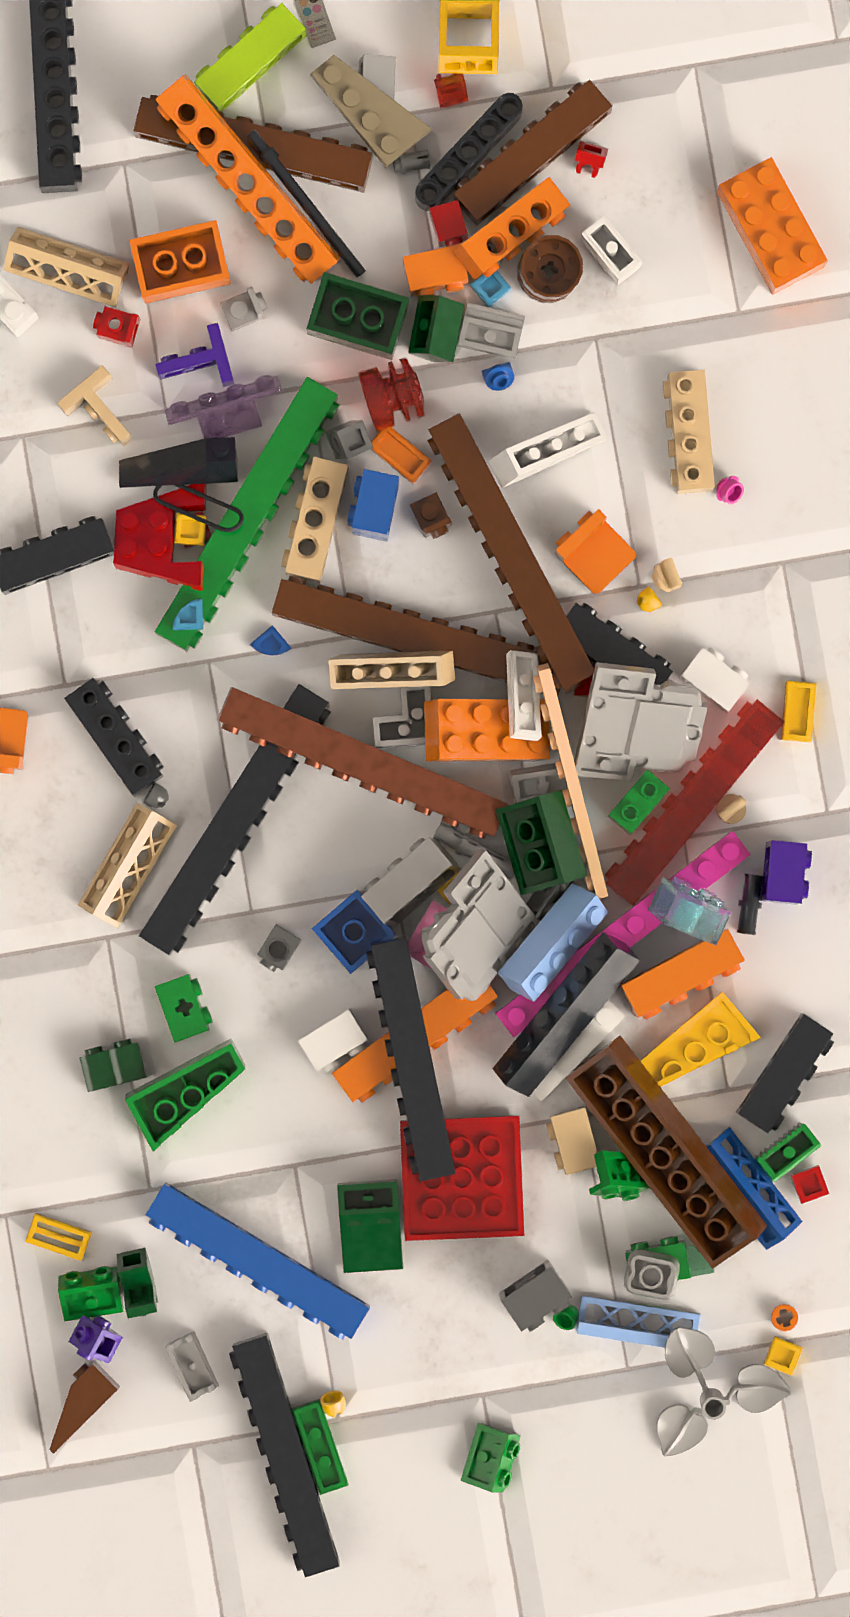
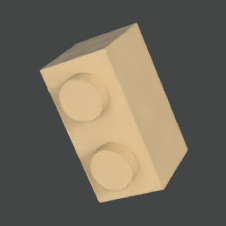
M580 1107L551 1115V1123H547L546 1127L550 1141L556 1140L559 1151L554 1153L558 1170L564 1169L565 1174L569 1175L595 1168L594 1154L597 1153L586 1108Z

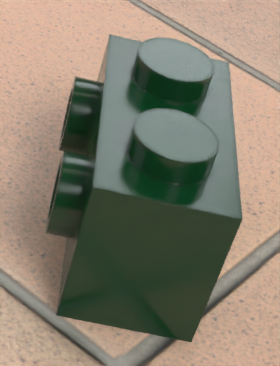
M419 295L408 353L431 362H454L464 304L440 295Z

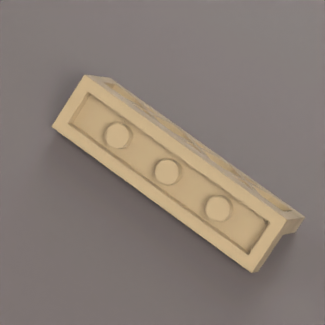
M17 227L9 240L3 270L116 307L121 286L128 274L130 263ZM14 253L25 256L30 264L25 267L14 264ZM45 263L53 265L58 274L54 276L45 274L40 266ZM72 273L80 274L86 283L82 285L75 284L68 275ZM105 282L114 285L112 296L102 293L96 284Z
M137 802L78 906L118 928L177 825ZM157 821H159L165 827L160 836L152 839V830ZM147 849L148 857L145 862L137 864L139 852ZM132 875L133 883L130 888L123 890L122 882L124 878ZM118 901V909L113 918L105 915L104 913L110 903Z

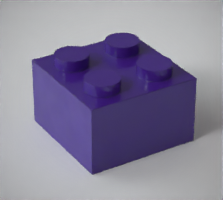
M775 840L766 842L763 868L764 878L762 880L760 901L797 905L802 904V899L808 898L809 881L804 880L805 869H810L812 861V851L807 850L808 844Z

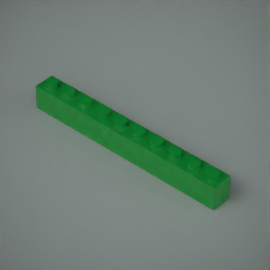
M306 377L230 504L241 510L244 515L242 525L233 532H223L215 529L197 560L202 561L204 566L203 591L194 590L191 586L183 584L154 631L157 635L188 652L190 647L193 649L197 647L203 633L200 630L174 631L173 623L181 608L190 601L202 599L203 625L205 622H212L219 609L215 605L220 596L226 598L234 584L230 581L235 571L241 572L249 559L246 553L250 546L256 547L264 534L261 528L265 521L271 522L280 507L276 505L281 494L287 496L295 482L291 479L296 469L301 471L310 457L306 453L311 444L317 445L325 432L322 426L326 419L332 420L340 407V404L336 403L338 401V394ZM227 509L218 525L231 528L238 523L239 515Z

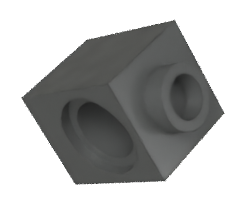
M350 420L325 431L335 459H349L373 448L363 420Z
M275 924L257 953L262 958L259 963L273 972L277 968L284 970L302 940ZM275 941H281L286 946V954L279 959L272 957L269 951L271 944Z

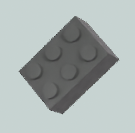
M546 1260L499 1293L502 1304L521 1332L526 1328L529 1332L535 1330L545 1322L543 1320L545 1315L551 1311L555 1315L570 1305L568 1300L572 1298L569 1289L549 1260Z

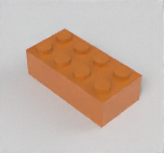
M772 157L719 184L717 194L772 295L825 267L828 260Z
M435 699L425 701L426 762L550 759V742L547 734L549 733V721L544 722L540 707L542 737L538 741L510 738L508 699ZM540 699V705L545 704L544 699Z
M722 929L623 982L619 988L634 1016L638 1018L642 1016L647 1020L662 1012L659 1006L667 1002L673 1006L688 998L687 991L693 988L696 991H701L713 985L715 982L712 978L721 974L723 977H727L741 969L739 964L744 962L745 959L729 930Z

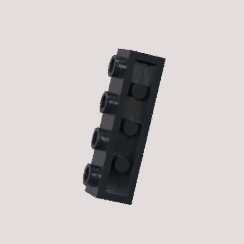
M92 678L64 699L130 793L136 797L164 777L160 771L164 766L155 753L149 756L143 746L147 742L139 730L136 729L132 732L126 721L130 718L122 706L119 704L115 707L110 701L109 697L113 694L105 682L102 680L98 683L96 679Z

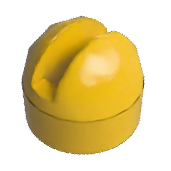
M647 586L638 594L637 604L642 611L652 612L663 605L650 586Z
M329 1391L320 1398L322 1409L328 1416L335 1417L337 1413L341 1415L345 1410V1399L340 1391Z

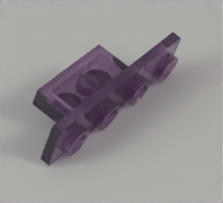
M265 375L257 378L253 383L246 385L235 384L228 387L226 391L217 394L213 392L205 393L194 401H179L172 404L170 408L165 409L168 425L197 417L204 439L228 437L262 426L254 399L280 392L282 387L278 376Z

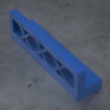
M730 1127L706 1145L767 1224L765 1230L757 1238L766 1250L783 1241L803 1222ZM726 1139L732 1146L733 1154H729L721 1145L723 1140ZM742 1165H746L749 1168L751 1178L746 1177L742 1172ZM760 1188L765 1189L769 1194L770 1202L762 1198ZM778 1212L783 1213L789 1220L790 1224L786 1228L779 1220Z

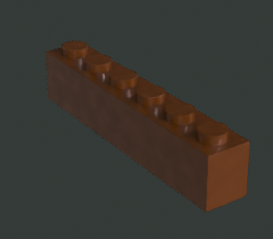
M590 79L584 84L578 82L568 91L569 97L561 104L559 101L554 102L545 111L546 116L542 120L530 122L522 130L524 135L516 142L514 139L509 140L501 147V154L494 160L488 158L477 168L479 173L472 179L465 177L455 186L454 200H458L460 208L476 226L611 114L613 106Z

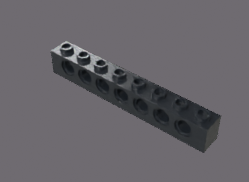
M29 0L39 188L42 193L78 191L77 182H82L81 164H76V153H81L80 136L74 135V124H79L78 106H73L72 95H77L76 76L71 77V65H76L75 48L70 47L69 36H74L73 18H68V7H73V0ZM50 8H56L60 11L59 15L54 19L44 17L45 12ZM58 37L61 39V43L57 48L51 49L46 46L50 38ZM54 66H59L63 69L62 74L57 78H51L47 75L49 69ZM60 95L64 97V102L61 106L52 107L49 105V101L53 96ZM55 125H64L66 131L63 135L58 137L51 135V129ZM65 154L68 158L64 165L56 166L52 164L54 156Z

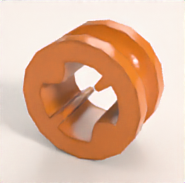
M782 1304L772 1311L771 1321L778 1330L790 1331L797 1325L798 1314L792 1306ZM782 1309H786V1313L791 1311L793 1314V1318L789 1320V1326L783 1327V1323L779 1325L776 1321V1318L780 1316L779 1311Z

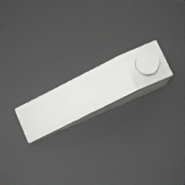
M594 412L509 447L488 462L503 488L607 440L608 437Z
M608 1000L534 1090L533 1094L542 1102L619 1024L625 1015Z

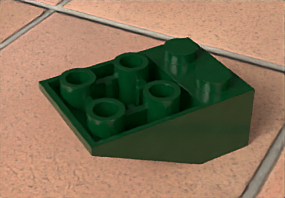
M398 1179L338 1183L343 1272L355 1273L403 1269Z

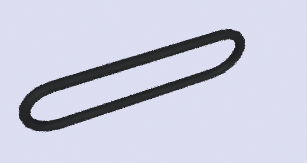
M185 485L174 486L236 512L239 515L238 523L231 528L222 527L159 499L158 491L162 486H156L153 491V497L160 505L223 532L237 530L244 521V515L238 508Z

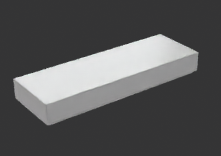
M510 650L506 654L510 738L538 741L542 737L540 693L537 694L533 676L538 675L536 666H538V653Z

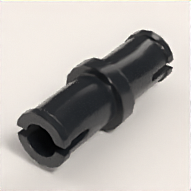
M745 873L742 900L738 902V906H741L737 933L756 935L758 909L762 908V903L759 901L764 876Z

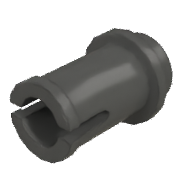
M428 150L402 154L393 162L394 172H400L401 175H404L406 171L430 169Z

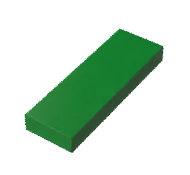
M320 1399L292 1408L291 1410L320 1495L349 1486Z

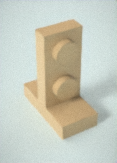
M102 365L57 402V404L69 416L86 401L87 405L84 406V409L94 421L100 418L104 422L106 427L103 431L113 443L119 440L124 446L133 438L96 394L97 391L113 379L111 374Z

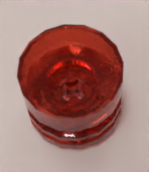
M406 357L399 359L402 372L398 374L393 362H388L389 377L383 378L376 366L358 372L363 394L376 432L394 427V412L400 411L406 423L410 422L411 419L408 411L410 407H413L417 419L425 417L422 389L417 374L410 366Z

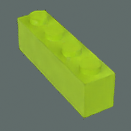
M283 3L277 7L271 6L261 16L262 21L255 27L252 25L247 27L239 36L241 39L233 47L231 45L225 47L218 54V61L211 67L209 65L204 66L196 74L195 86L215 110L223 112L307 36L306 28Z

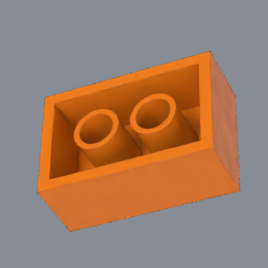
M216 220L129 240L145 304L231 284Z

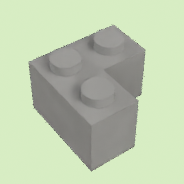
M430 686L400 687L402 715L373 717L376 748L425 745L424 702L431 700Z

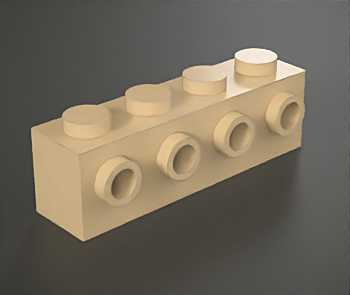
M705 369L669 372L667 376L668 381H663L664 399L669 398L670 410H665L666 428H672V440H668L669 458L674 457L675 469H670L671 487H677V494L711 492L715 488Z

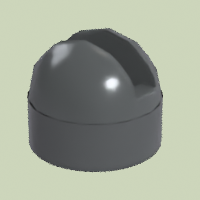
M155 782L143 803L155 809L162 808L166 805L165 802L169 800L168 792L163 786Z

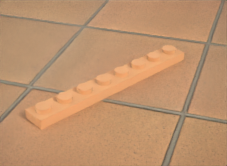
M548 663L536 666L538 675L533 676L537 694L543 692L545 704H541L540 707L544 722L550 721L553 732L547 734L552 751L558 750L560 761H556L555 766L559 779L565 778L567 789L562 790L566 807L572 806L575 817L570 818L574 834L580 836L582 845L578 846L582 861L587 863L589 871L587 876L584 877L588 891H594L599 899L608 897L551 670Z

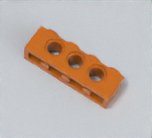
M548 177L467 239L453 252L474 280L482 274L488 278L501 268L498 264L500 260L506 257L510 261L522 251L520 247L522 243L528 240L531 244L534 240L544 234L542 228L549 223L554 227L566 217L563 211L571 204L552 179ZM531 208L539 211L541 219H536L532 216ZM509 225H513L518 229L519 236H514L510 233ZM487 242H491L496 246L497 254L488 250Z

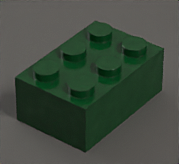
M324 272L306 328L307 335L393 360L408 311L409 298Z

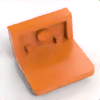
M600 509L594 514L589 510L577 522L580 527L573 534L567 531L555 543L558 546L555 555L593 594H599L636 558V552L606 522L607 517Z
M0 708V773L14 774V769H23L28 725V713L24 710Z

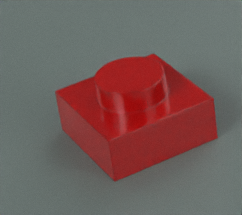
M819 1165L790 1175L800 1204L829 1194Z

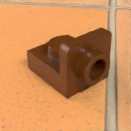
M437 492L410 504L425 538L431 535L433 539H436L449 532L447 527L452 526V521L448 517Z

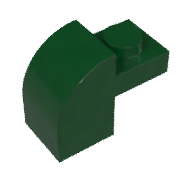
M146 1247L116 1254L118 1274L124 1291L127 1318L141 1317L157 1312V1291Z

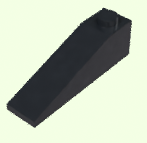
M235 437L205 438L119 460V488L238 482V457Z

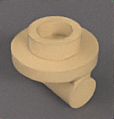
M667 558L654 566L652 579L659 589L669 592L682 586L673 558Z
M725 795L717 803V815L724 823H738L746 814L747 802L741 795Z

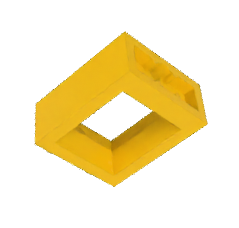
M440 0L438 73L498 74L499 0ZM447 18L491 19V46H447Z

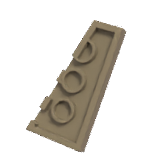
M332 55L310 74L312 79L385 168L432 130L428 125L335 55Z

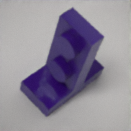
M219 324L207 325L212 349L207 350L206 346L191 349L189 351L190 355L178 358V354H171L160 359L161 362L155 364L160 380L217 365L223 387L234 385Z

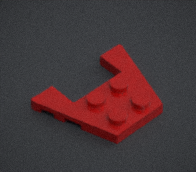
M206 484L188 485V487L207 494ZM181 488L158 496L162 501L185 511L206 510V499ZM154 497L116 510L113 560L116 569L149 578L154 576L165 579L171 584L178 585L180 583L191 586L194 590L203 591L204 566L202 561L173 562L176 511L160 505L155 501Z

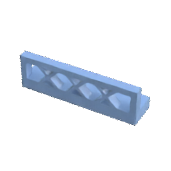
M582 1295L576 1332L581 1335L665 1348L670 1333H663L662 1331L669 1328L672 1332L674 1329L671 1325L680 1318L691 1319V1329L698 1330L700 1314ZM587 1303L600 1305L606 1313L597 1322L584 1320ZM605 1306L616 1308L613 1309L611 1312H608ZM620 1309L630 1310L636 1318L626 1327L619 1326L612 1317ZM635 1311H641L645 1313L638 1317ZM651 1313L659 1314L665 1322V1325L656 1331L648 1330L641 1321ZM664 1315L672 1316L674 1318L668 1322ZM609 1318L613 1324H606L603 1322ZM639 1323L643 1329L632 1327Z

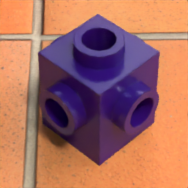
M82 1315L68 1342L78 1348L76 1353L89 1361L95 1358L109 1364L123 1337L110 1328L112 1323L105 1318L96 1315L92 1319Z

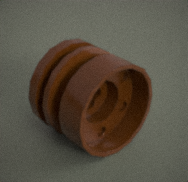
M546 235L534 240L525 249L517 265V280L522 291L530 299L540 303H555L565 299L578 285L583 274V259L578 248L570 240L559 235ZM547 265H551V270L556 272L550 278H546V273L541 271Z

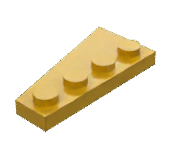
M721 992L640 1061L661 1087L761 1037L727 996Z

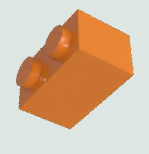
M461 244L403 257V266L410 297L417 295L418 298L419 295H435L434 291L446 289L447 293L464 289L463 285L468 284L467 270L453 252Z

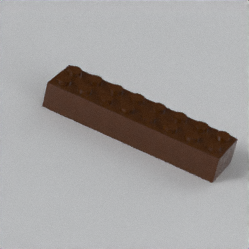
M621 1035L577 1066L565 1078L712 1269L756 1240L765 1230L767 1224Z

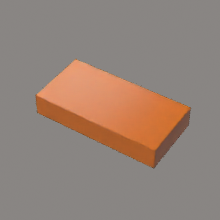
M387 423L371 441L373 446L371 450L412 484L418 480L432 463L431 459Z

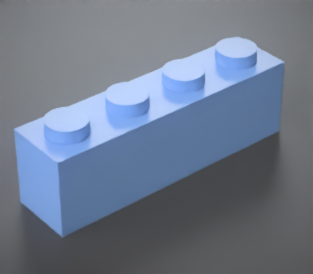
M572 883L499 970L498 974L510 990L535 1002L609 912L596 894Z

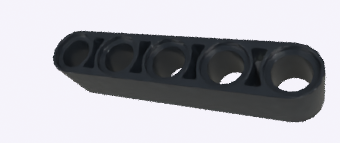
M514 93L501 95L418 183L415 190V200L419 208L429 211V208L441 205L455 190V186L467 177L519 122L523 104L518 95ZM510 103L516 106L517 112L513 115H506L502 112L501 107L504 104ZM485 125H492L497 129V133L494 136L488 137L483 135L481 129ZM466 146H472L476 149L477 154L472 158H466L461 154V150ZM450 167L457 172L455 178L448 180L443 178L440 173L444 168ZM425 189H432L436 192L437 196L432 201H425L421 198L420 194Z

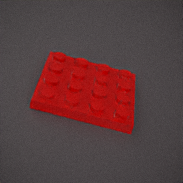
M519 1116L445 1119L456 1174L421 1182L418 1174L412 1175L409 1157L414 1156L412 1144L406 1146L403 1128L408 1127L407 1120H400L405 1241L525 1236Z

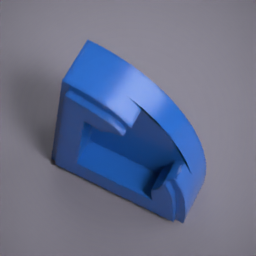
M273 625L250 644L259 653L270 656L281 655L292 649Z

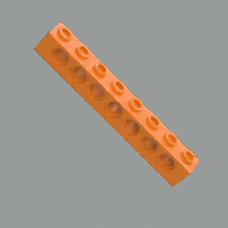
M187 75L181 76L155 99L159 104L156 107L159 113L167 121L170 119L174 121L179 127L176 130L177 134L186 144L191 142L196 147L198 159L204 166H212L218 174L215 176L218 183L225 190L230 188L237 196L235 202L244 213L250 212L255 217L254 225L264 236L268 234L276 242L273 245L274 249L283 259L288 257L295 265L293 271L301 281L305 282L308 280L312 284L341 259ZM184 104H190L195 109V116L192 120H186L182 117L181 107ZM203 127H209L214 131L215 138L210 144L203 142L200 137ZM223 150L230 151L234 156V163L230 167L224 166L220 162L219 157ZM243 173L251 175L254 180V185L250 190L243 189L239 184V177ZM260 197H268L272 200L273 209L271 212L266 213L260 210L258 206ZM280 220H287L292 224L293 231L290 235H282L278 231L277 226ZM299 243L310 245L312 249L311 257L302 258L298 255L297 246Z

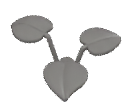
M683 1327L675 1328L668 1336L665 1345L667 1365L673 1374L680 1378H686L695 1371L703 1392L699 1399L701 1408L694 1407L690 1411L685 1405L675 1404L664 1409L659 1415L657 1433L663 1456L683 1453L700 1443L705 1437L708 1428L705 1417L712 1420L721 1418L726 1412V1405L730 1404V1399L736 1391L738 1404L744 1410L751 1413H760L769 1410L782 1399L788 1397L791 1394L788 1385L770 1367L762 1364H751L739 1371V1384L733 1385L727 1395L723 1397V1394L718 1389L708 1388L700 1370L708 1367L714 1360L715 1347L712 1340L698 1330Z

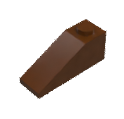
M96 1361L90 1366L85 1362L73 1374L76 1380L70 1387L49 1449L53 1454L120 1388V1385Z

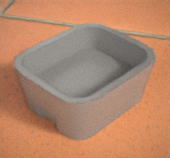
M642 1249L634 1250L630 1253L627 1261L624 1286L632 1294L668 1300L675 1293L680 1264L671 1255Z

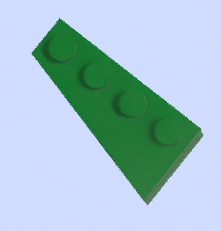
M229 1039L127 1093L125 1101L152 1151L154 1152L167 1138L179 1130L186 1121L198 1113L215 1095H218L245 1070V1063L233 1040Z

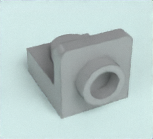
M252 286L247 288V292L220 302L231 331L264 319L262 310L267 308L261 292L255 294Z

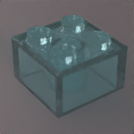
M664 877L662 878L648 908L663 924L713 945H717L731 915V912L723 906L725 901L717 898L715 893L704 888H700L698 892L697 889L690 886V883L674 877L672 881Z

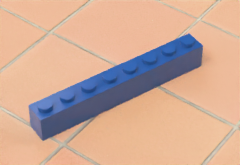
M167 1182L164 1183L146 1213V1216L151 1218L148 1223L163 1232L168 1228L176 1233L174 1238L188 1247H190L191 1243L202 1249L200 1254L212 1262H216L217 1259L227 1264L225 1269L233 1275L241 1278L244 1274L253 1280L252 1286L264 1293H267L268 1290L279 1295L277 1301L290 1309L294 1305L304 1311L302 1316L315 1324L322 1321L330 1326L328 1331L342 1340H344L345 1336L352 1339L370 1309L369 1304Z

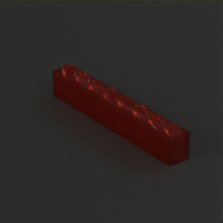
M758 699L752 704L747 701L736 714L740 719L734 727L728 724L717 737L721 740L720 744L715 750L709 747L699 759L702 765L695 773L690 770L680 782L683 789L677 796L673 793L668 796L661 805L665 809L658 819L652 816L642 828L646 834L639 842L633 839L623 851L627 857L620 865L614 862L604 874L608 878L605 882L606 886L631 907L645 893L785 722Z

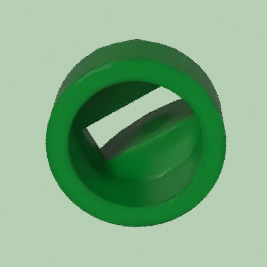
M572 1304L558 1314L553 1315L554 1323L563 1330H572L579 1318L578 1310Z

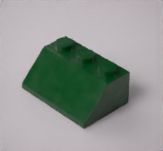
M562 790L495 809L520 895L587 876Z

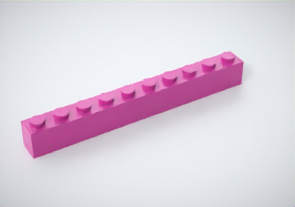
M733 831L729 832L581 946L535 1002L519 994L495 1013L513 1037L517 1036L525 1029L602 932L626 943L631 948L750 856V852Z

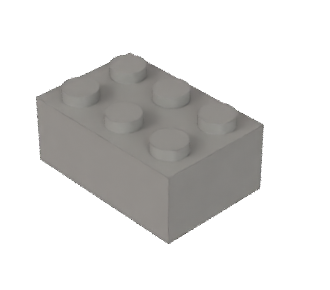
M430 837L426 840L424 838L419 839L410 847L411 853L403 860L400 857L393 861L387 867L389 872L381 879L376 877L365 886L366 892L361 897L384 924L396 927L462 869L439 841Z

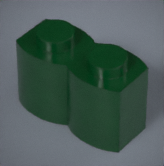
M130 1038L114 1042V1049L103 1051L102 1046L84 1050L86 1056L79 1057L87 1091L93 1092L147 1078L139 1043L132 1044Z

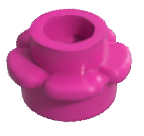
M732 475L719 481L716 488V497L719 501L734 504L742 497L744 487L738 482L739 478Z

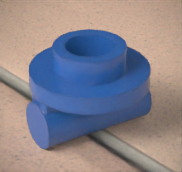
M510 362L497 364L481 371L486 385L491 390H504L514 381V372Z

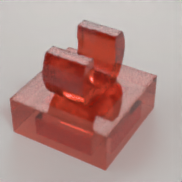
M452 73V75L442 77L441 74L436 75L434 84L440 109L469 101L463 73Z

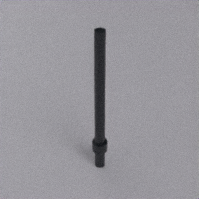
M254 129L246 138L260 154L258 158L265 167L269 166L356 278L361 276L366 271L280 162L278 159L280 155L273 146L269 147Z

